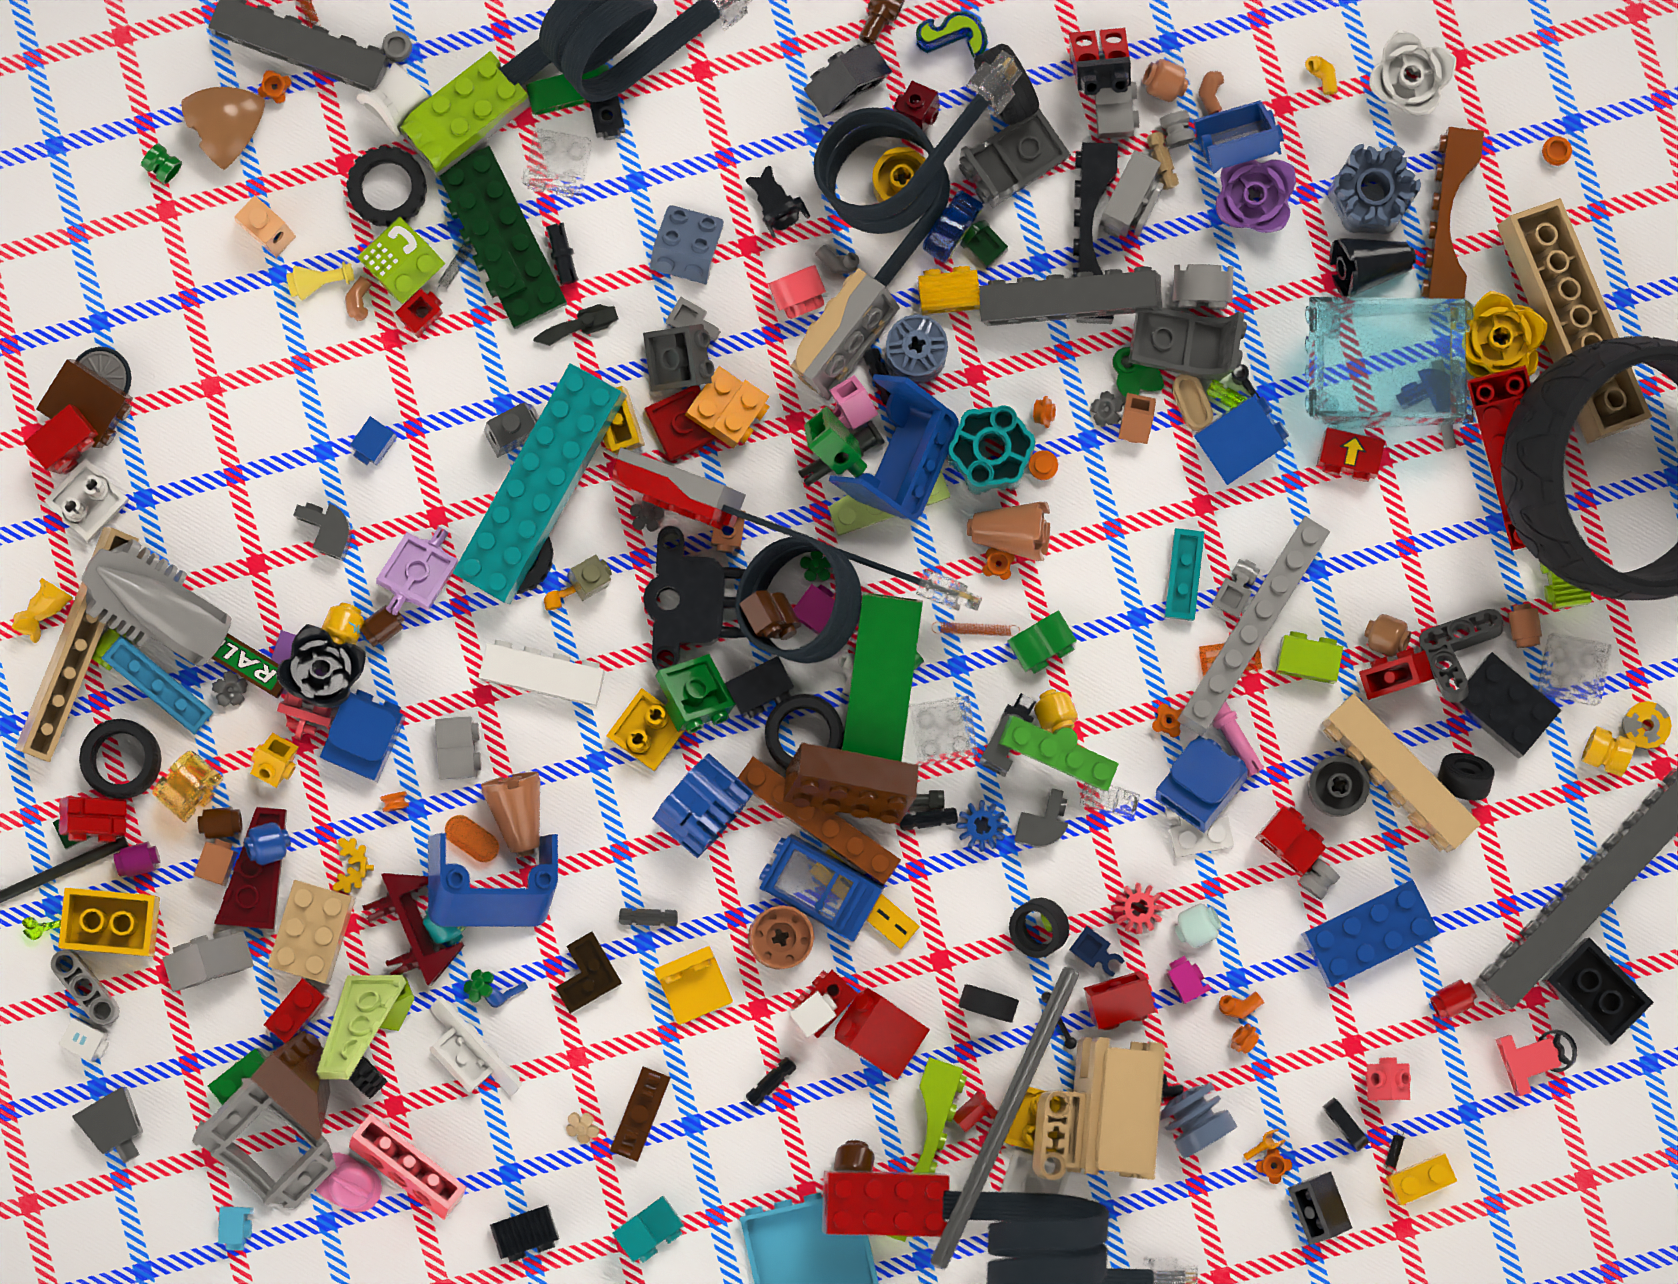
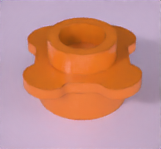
M268 70L263 74L264 78L261 86L258 88V94L262 98L274 99L278 104L283 103L286 99L285 92L292 84L291 79L288 76L282 77L274 73V71ZM276 84L277 88L272 89V85Z
M1044 396L1043 400L1035 401L1033 419L1035 423L1045 425V428H1049L1050 421L1055 420L1056 406L1052 403V399Z
M989 548L986 551V565L982 568L983 574L987 577L992 575L999 576L1002 580L1009 579L1011 577L1010 566L1015 560L1014 554ZM1000 561L1001 566H996V562Z
M1167 704L1159 705L1157 708V719L1152 723L1153 730L1155 732L1169 733L1170 737L1173 738L1178 737L1181 733V723L1177 719L1183 710L1169 708ZM1171 718L1172 722L1167 723L1166 719Z
M1248 1023L1239 1027L1232 1036L1230 1047L1232 1049L1236 1048L1237 1052L1241 1051L1244 1054L1250 1052L1259 1039V1034L1255 1032L1256 1028L1254 1026L1251 1027Z
M1277 1148L1268 1149L1265 1158L1256 1163V1170L1259 1173H1264L1272 1184L1280 1183L1281 1176L1292 1168L1291 1160L1284 1159L1279 1154ZM1272 1163H1276L1277 1167L1275 1169L1271 1167Z

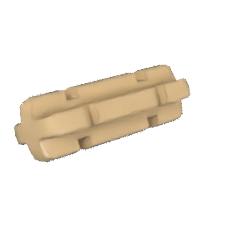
M1162 132L1150 134L1147 136L1149 148H1153V152H1151L1152 157L1161 162L1158 175H1162L1160 182L1164 184V190L1172 189L1179 185L1177 174L1172 171L1175 168L1167 146L1164 147V143H1166L1164 134Z

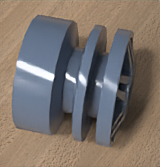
M919 314L905 316L897 321L888 332L885 356L887 366L894 376L908 377L914 383L922 384L937 377L945 366L948 352L947 335L941 325L931 317ZM913 341H916L918 345L924 344L921 353H917L915 349L910 350Z
M1211 1082L1186 1090L1170 1100L1165 1108L1160 1111V1121L1171 1115L1176 1119L1165 1126L1166 1131L1179 1127L1183 1131L1173 1141L1183 1159L1206 1148L1238 1127L1228 1109L1217 1113L1212 1111L1211 1108L1221 1100L1219 1095L1207 1101L1204 1098L1206 1094L1215 1089Z

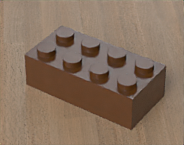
M802 742L786 769L783 801L793 803L798 807L811 806L821 808L829 813L842 812L851 814L856 818L868 817L878 819L886 824H900L917 796L919 765Z

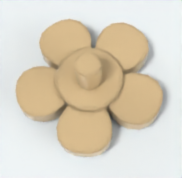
M573 1112L568 1116L570 1124L567 1125L566 1132L569 1136L574 1137L577 1135V1140L583 1144L588 1143L590 1138L598 1136V1126L591 1125L594 1122L592 1115L584 1113L580 1117L578 1113Z

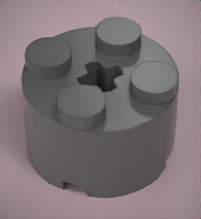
M1334 755L1322 760L1311 771L1307 781L1308 796L1312 804L1320 812L1330 817H1343L1357 811L1365 803L1370 790V779L1364 766L1357 760L1342 755ZM1333 779H1336L1338 782L1342 780L1345 782L1343 794L1332 790L1331 787L1334 785Z

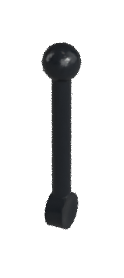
M1046 991L1041 995L1044 1003L1048 1002L1051 993ZM1060 1017L1058 1026L1066 1039L1065 1046L1068 1049H1074L1077 1046V1040L1070 1036Z

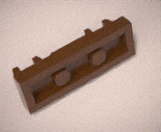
M644 1066L642 1067L610 1152L636 1162L639 1161L671 1077Z

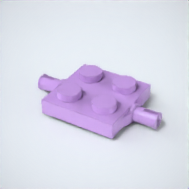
M442 527L437 528L430 540L420 539L406 532L376 578V584L394 594L393 599L386 607L389 613L392 612L393 615H397L405 601L429 611L458 564V559L449 555L440 547L449 534L445 529L442 531Z

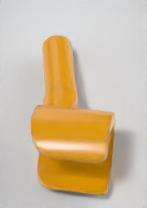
M571 586L564 590L548 592L544 597L545 609L549 611L561 608L560 598L575 593V588Z
M1279 1129L1266 1132L1263 1135L1262 1142L1243 1154L1245 1159L1248 1161L1266 1149L1282 1146L1286 1141L1285 1139L1277 1143L1272 1139L1273 1134L1279 1131Z

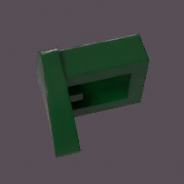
M980 220L968 229L960 245L963 249L967 248L987 269L1008 250V246L989 227L990 224L986 220Z

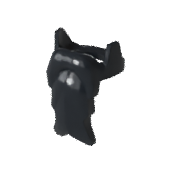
M771 166L765 167L761 177L746 178L745 182L758 195L757 201L763 208L762 220L773 238H776L773 228L777 231H782L794 225L799 219L800 211L806 219L810 218L811 215L801 197L793 199L790 195L787 196L782 185L776 183Z

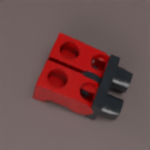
M1126 29L1099 30V47L1095 30L1069 33V57L1071 64L1073 63L1078 91L1083 90L1086 96L1097 95L1100 89L1112 88L1116 93L1126 92L1128 86H1131V61ZM1111 37L1120 38L1121 41L1117 43H1109L1106 41V39ZM1080 40H1089L1091 41V44L1087 46L1078 45L1077 42Z

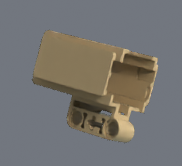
M1082 1037L1078 1040L1073 1092L1046 1091L1042 1093L1038 1100L1032 1165L1035 1174L1039 1178L1057 1180L1065 1174L1066 1169L1067 1172L1081 1173V1169H1084V1174L1098 1175L1100 1170L1119 1172L1121 1177L1155 1180L1165 1047L1162 1043L1130 1042V1049L1109 1047L1110 1038L1095 1037L1093 1040L1090 1037ZM1054 1096L1060 1100V1108L1055 1113L1049 1107V1102ZM1048 1132H1057V1138H1048ZM1054 1148L1056 1149V1153L1045 1152V1149ZM1051 1157L1055 1162V1169L1052 1173L1048 1174L1044 1169V1163Z

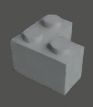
M229 929L213 934L214 939L208 940L207 935L189 940L190 943L173 947L172 954L162 957L172 992L195 987L212 979L236 974L253 967L254 963L244 931L232 934Z

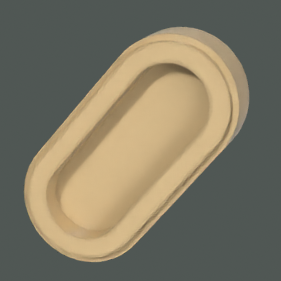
M1184 374L1179 375L1172 385L1173 396L1185 425L1193 431H1199L1212 422L1213 410L1200 379Z

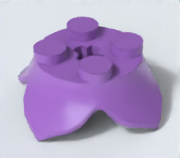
M1255 159L1221 170L1222 190L1217 196L1215 203L1219 219L1234 228H1251L1262 233L1277 232L1286 226L1290 218L1288 199L1293 193L1296 184L1293 165L1277 159H1271L1264 163H1260ZM1252 189L1254 193L1258 190L1261 193L1258 202H1255V200L1251 201L1248 198L1250 195L1249 190Z

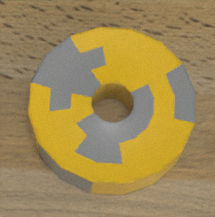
M1649 701L1637 703L1628 709L1622 722L1625 738L1635 741V747L1644 750L1654 749L1663 744L1669 737L1672 727L1670 716L1665 708L1658 703ZM1644 720L1651 723L1650 731L1643 729L1642 722Z

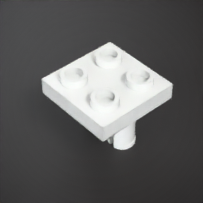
M85 458L44 501L89 543L130 499Z

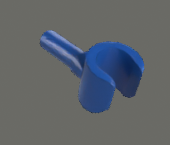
M523 982L503 994L495 987L491 995L487 998L485 997V1000L491 1007L498 1008L507 999L528 989L526 982Z

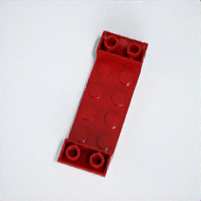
M1526 365L1467 380L1511 551L1525 548L1526 546L1518 536L1507 511L1508 506L1505 504L1502 489L1501 466H1503V463H1501L1511 417L1517 405L1520 404V399L1531 386Z

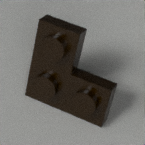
M593 931L566 946L581 973L555 987L570 1014L623 984Z

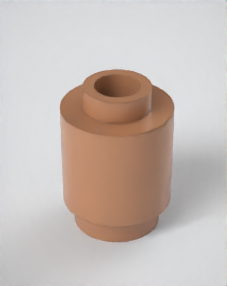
M1531 603L1513 606L1514 611L1509 612L1508 617L1512 641H1516V647L1526 648L1540 645L1542 631L1538 608H1531Z

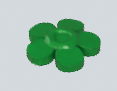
M821 551L811 552V558L807 556L801 558L800 566L806 569L804 578L807 581L814 582L817 574L818 578L823 582L831 577L830 571L827 570L831 568V565L827 558L823 557Z
M480 969L472 972L471 979L473 981L468 980L464 984V992L469 994L468 998L471 1002L477 1003L480 1001L481 995L486 998L491 995L493 988L489 984L493 982L494 975L489 971L483 973Z

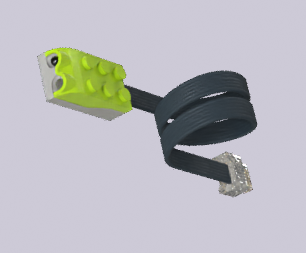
M555 0L542 21L539 39L502 67L497 57L489 51L413 110L400 127L401 135L434 174L439 177L530 107L528 94L522 88V85L551 62L564 74V77L584 99L594 102L604 101L630 88L719 18L721 19V28L724 31L728 30L748 14L747 5L753 0H697L696 3L604 73L589 79H582V74L589 73L604 65L638 37L656 15L657 5L653 0Z

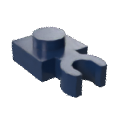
M1088 926L1085 927L1069 949L1071 953L1091 968L1099 962L1102 964L1104 973L1111 977L1115 973L1109 969V961L1114 959L1121 964L1125 962L1119 954H1109L1106 950L1111 943Z

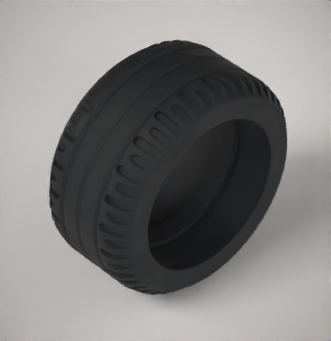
M1001 43L979 54L975 58L974 68L983 87L1000 64L1003 66L1009 58L1014 62L1017 69L1016 73L991 101L1003 122L1014 125L1024 120V118L1031 116V114H1035L1039 108V100L1019 59L1008 45Z
M811 694L793 695L778 703L769 714L765 725L766 746L774 761L785 770L793 757L782 748L778 733L783 719L795 710L810 709L822 715L830 730V739L827 747L841 750L844 738L841 718L836 709L823 698Z
M127 719L107 720L93 728L85 737L79 756L80 769L87 783L97 792L115 799L132 798L149 789L158 777L162 762L161 750L153 734L144 726ZM116 734H128L135 737L142 744L145 752V761L141 772L135 779L125 784H113L106 781L99 774L96 764V757L100 746L106 739Z

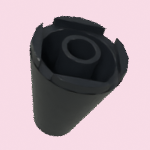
M1351 238L1334 240L1330 248L1329 258L1330 266H1336L1337 274L1332 275L1333 282L1342 297H1353L1411 271L1413 264L1416 262L1415 250L1407 242Z

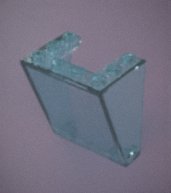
M1309 297V306H1306L1305 309L1306 322L1309 324V335L1305 338V348L1309 354V365L1305 368V379L1309 383V395L1305 397V409L1309 413V417L1333 429L1474 423V408H1467V397H1470V392L1466 389V332H1470L1467 320H1473L1472 303L1466 299Z

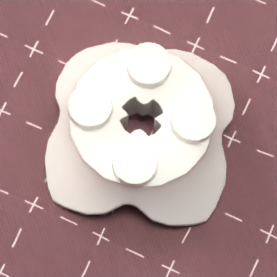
M1397 30L1386 41L1382 50V60L1371 72L1370 88L1380 100L1399 107L1408 114L1418 116L1429 115L1439 106L1441 90L1454 76L1456 57L1442 47H1425L1420 38L1414 33ZM1406 71H1410L1411 75L1416 74L1418 76L1414 82H1410L1404 77L1407 74Z

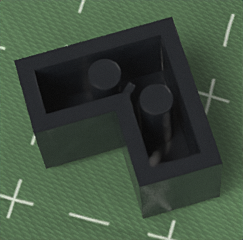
M873 43L863 47L858 44L849 49L845 54L843 51H839L827 60L829 65L814 72L810 76L812 81L803 89L822 117H826L841 111L858 94L876 88L892 73V70Z

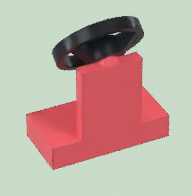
M1558 1029L1547 1031L1540 1036L1537 1042L1516 1049L1512 1035L1495 1039L1515 1096L1532 1093L1528 1077L1548 1070L1552 1072L1565 1071L1572 1067L1577 1059V1046L1574 1039L1567 1032ZM1556 1033L1553 1042L1551 1037L1544 1039L1547 1035ZM1561 1035L1571 1045V1061L1565 1056L1564 1046L1560 1043ZM1560 1062L1567 1065L1564 1068H1557L1561 1066Z

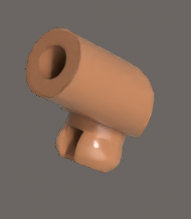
M362 276L357 279L345 296L347 314L351 318L354 317L356 321H363L368 315V309L363 306L362 297L372 286Z

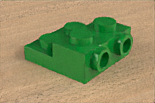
M710 654L658 670L655 675L668 700L665 709L677 732L687 730L688 734H692L702 729L704 723L712 721L713 725L721 724L729 718V713L736 705Z

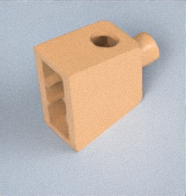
M255 195L234 217L235 221L276 258L296 238V235L289 226ZM282 232L281 235L275 241H273L275 236L278 233Z

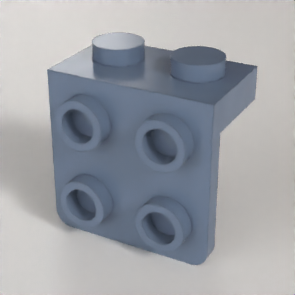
M674 205L668 206L653 246L650 269L707 285L713 256L724 226L723 219Z

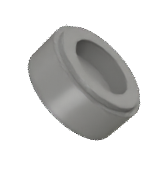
M393 31L383 39L382 49L389 60L402 62L411 55L412 43L407 34L401 31Z

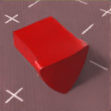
M976 1092L955 1112L953 1120L966 1133L987 1113L995 1119L998 1111L981 1092Z

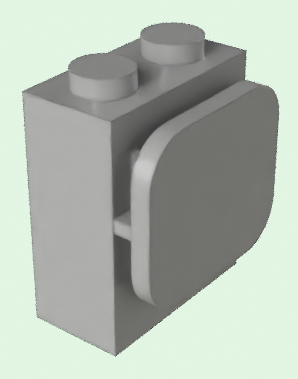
M1134 150L1103 211L1099 224L1104 227L1103 231L1117 238L1120 235L1126 237L1131 226L1136 224L1134 235L1140 236L1164 186L1163 183L1158 182L1156 188L1152 190V184L1158 174L1161 162Z

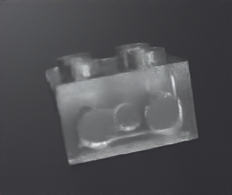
M541 128L536 129L532 139L527 167H523L521 179L523 185L535 192L549 190L566 198H573L574 195L582 197L592 148L591 139Z

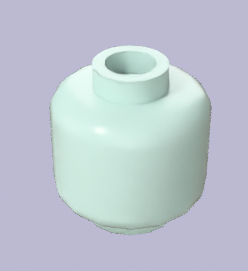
M1200 903L1179 913V925L1175 926V931L1182 943L1187 941L1191 947L1198 948L1215 940L1219 935L1218 929H1221L1222 925L1215 909L1212 906L1207 907L1205 904Z

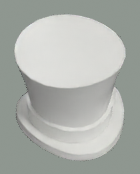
M393 62L377 88L371 92H360L356 99L399 138L401 135L399 127L402 125L403 120L427 100L430 95L401 67Z

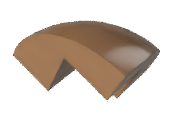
M234 87L206 88L194 92L181 100L182 113L187 127L193 128L198 132L199 137L202 139L199 147L222 170L229 167L245 149L259 125L265 106V99L250 91Z

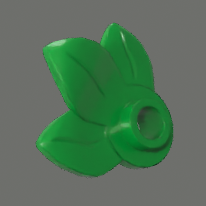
M1123 347L1116 351L1112 359V365L1118 373L1116 386L1123 397L1126 398L1127 393L1139 395L1140 389L1155 392L1164 388L1163 377L1158 369L1133 363L1130 367L1122 365V359L1125 357L1129 358L1130 347Z

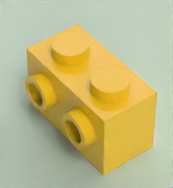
M623 386L616 387V389L622 391L627 396L603 438L607 450L611 449L617 455L620 447L633 450L645 446L628 389Z

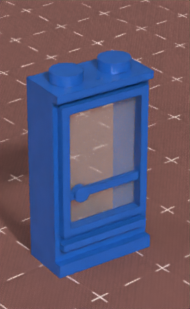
M790 834L786 839L781 837L773 851L777 857L772 865L766 864L759 876V879L763 881L759 889L764 890L854 942L886 886L794 834Z

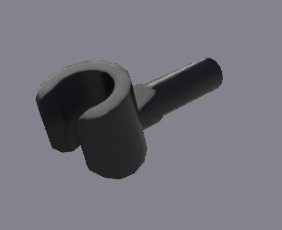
M1240 364V368L1245 373V376L1238 378L1234 372H1231L1232 381L1236 385H1242L1250 396L1256 394L1258 398H1261L1249 380L1248 367Z

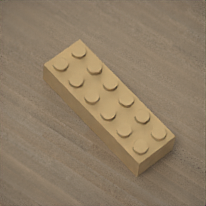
M1354 693L1322 722V725L1325 727L1323 730L1324 734L1334 743L1339 741L1346 748L1344 754L1357 760L1364 766L1370 781L1375 786L1381 784L1388 792L1386 795L1387 799L1395 807L1399 808L1402 806L1409 813L1407 819L1418 830L1423 828L1430 835L1428 841L1438 851L1445 850L1448 853L1455 850L1481 825Z

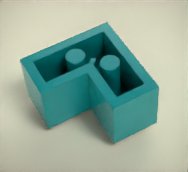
M663 1195L613 1231L612 1234L633 1263L640 1259L643 1264L658 1253L655 1246L665 1240L670 1244L683 1233L680 1228L685 1224Z

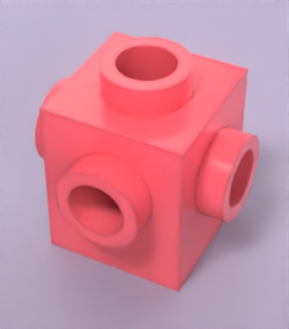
M1397 1057L1379 1058V1064H1367L1368 1100H1410L1411 1075L1409 1063H1397Z

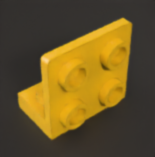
M710 946L654 969L678 1025H682L733 1002Z

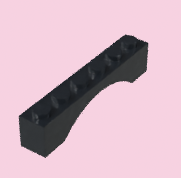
M1082 142L1081 151H1075V169H1080V180H1075L1074 198H1079V209H1074L1073 227H1079V238H1073V256H1078V268H1072V277H1075V274L1078 272H1092L1093 276L1104 275L1095 255L1092 227L1097 205L1105 190L1115 180L1117 175L1118 143ZM1114 315L1077 318L1076 323L1112 324Z

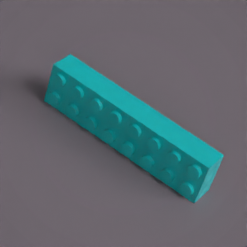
M569 363L455 567L454 575L502 602L511 604L624 402L626 394Z

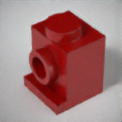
M420 288L395 313L403 324L419 338L443 314L440 308L443 303L432 291L426 294ZM421 308L428 310V314L423 318L417 316V312Z

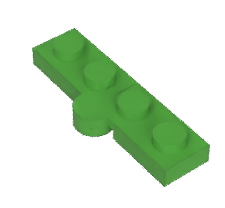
M1009 716L998 743L1102 791L1109 790L1119 763L1077 745V734L1071 728H1058L1054 733H1051L1015 716Z

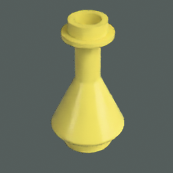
M345 261L342 262V268L320 272L294 266L293 272L286 274L291 297L298 296L302 301L326 283L345 279L347 285H349L350 281L355 280L352 264H345Z

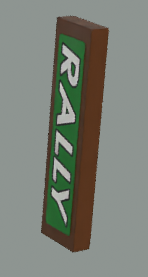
M227 633L212 659L279 699L284 690L276 676L279 664Z

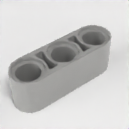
M61 950L55 953L50 962L53 973L93 1022L102 1025L115 1022L120 1014L117 1002L77 953L68 950ZM70 956L73 960V967L69 972L64 973L60 968V961L63 957ZM84 979H88L92 984V990L86 996H82L78 990L79 983ZM106 1002L111 1008V1013L108 1018L101 1019L97 1014V1008L100 1004Z

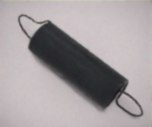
M1393 1135L1385 1165L1397 1167L1405 1139L1403 1135Z

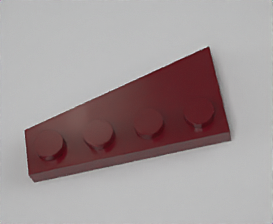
M256 807L248 831L253 827L269 822L277 823L281 830L285 829L288 810ZM243 842L242 850L234 866V872L228 888H226L222 899L223 902L214 924L275 930L282 860L266 865H259L255 860L250 861Z

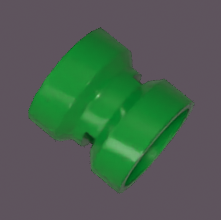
M157 143L146 153L141 161V166L148 172H154L156 178L165 185L175 177L183 162L176 156L167 154V149L160 143Z

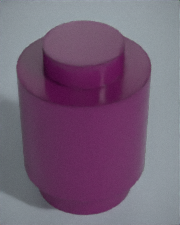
M149 841L122 848L119 853L113 855L115 867L120 877L127 876L130 878L155 871L157 869L156 864L161 862L156 845L151 847Z

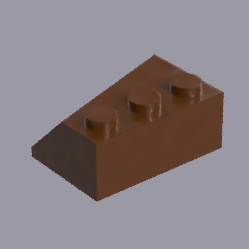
M302 1031L272 1052L250 1079L318 1141L322 1135L330 1096L329 1079H320L317 1074L324 1048L314 1035Z

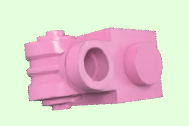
M855 375L829 390L836 402V407L832 412L847 429L852 427L854 430L878 415L866 389Z

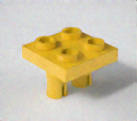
M641 688L606 737L655 772L685 730L677 732L665 709V704Z
M1033 1087L1028 1088L1004 1143L1034 1151L1037 1105L1039 1097L1046 1091ZM1056 1096L1052 1097L1049 1102V1107L1054 1113L1060 1108V1100ZM1048 1132L1047 1137L1051 1139L1057 1138V1132ZM1046 1148L1045 1152L1056 1153V1149Z

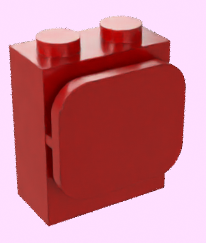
M866 987L865 990L856 995L837 1024L834 1039L881 1071L898 1080L930 1029L883 996Z

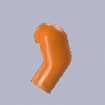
M1256 991L1244 1000L1232 998L1231 995H1224L1219 1000V1009L1226 1016L1243 1019L1265 1002Z

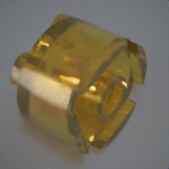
M191 750L184 753L170 766L171 772L166 778L162 776L152 791V795L184 823L196 812L195 808L198 805L205 807L215 795L212 791L224 779L220 773Z

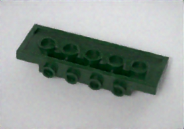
M490 145L462 158L440 175L439 178L451 202L446 204L453 220L460 219L464 228L460 229L459 232L466 246L473 245L477 254L473 255L472 258L479 272L485 270L489 278L485 285L492 298L498 296L514 330L567 305V301Z

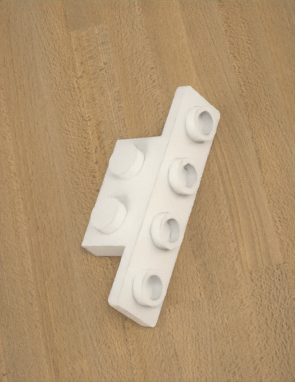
M442 996L436 999L430 1010L449 1031L439 1038L429 1050L469 1093L491 1075L509 1096H513L523 1085L517 1072L502 1062L495 1048L487 1045L479 1037L477 1029L472 1024L466 1023L452 1002L446 1001Z

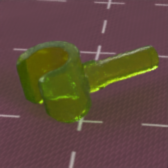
M27 917L22 921L23 926L26 928L23 930V933L29 939L37 940L44 931L60 928L61 920L38 923L34 917Z

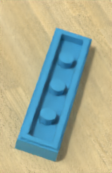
M122 635L117 638L101 657L194 735L213 714L209 707Z

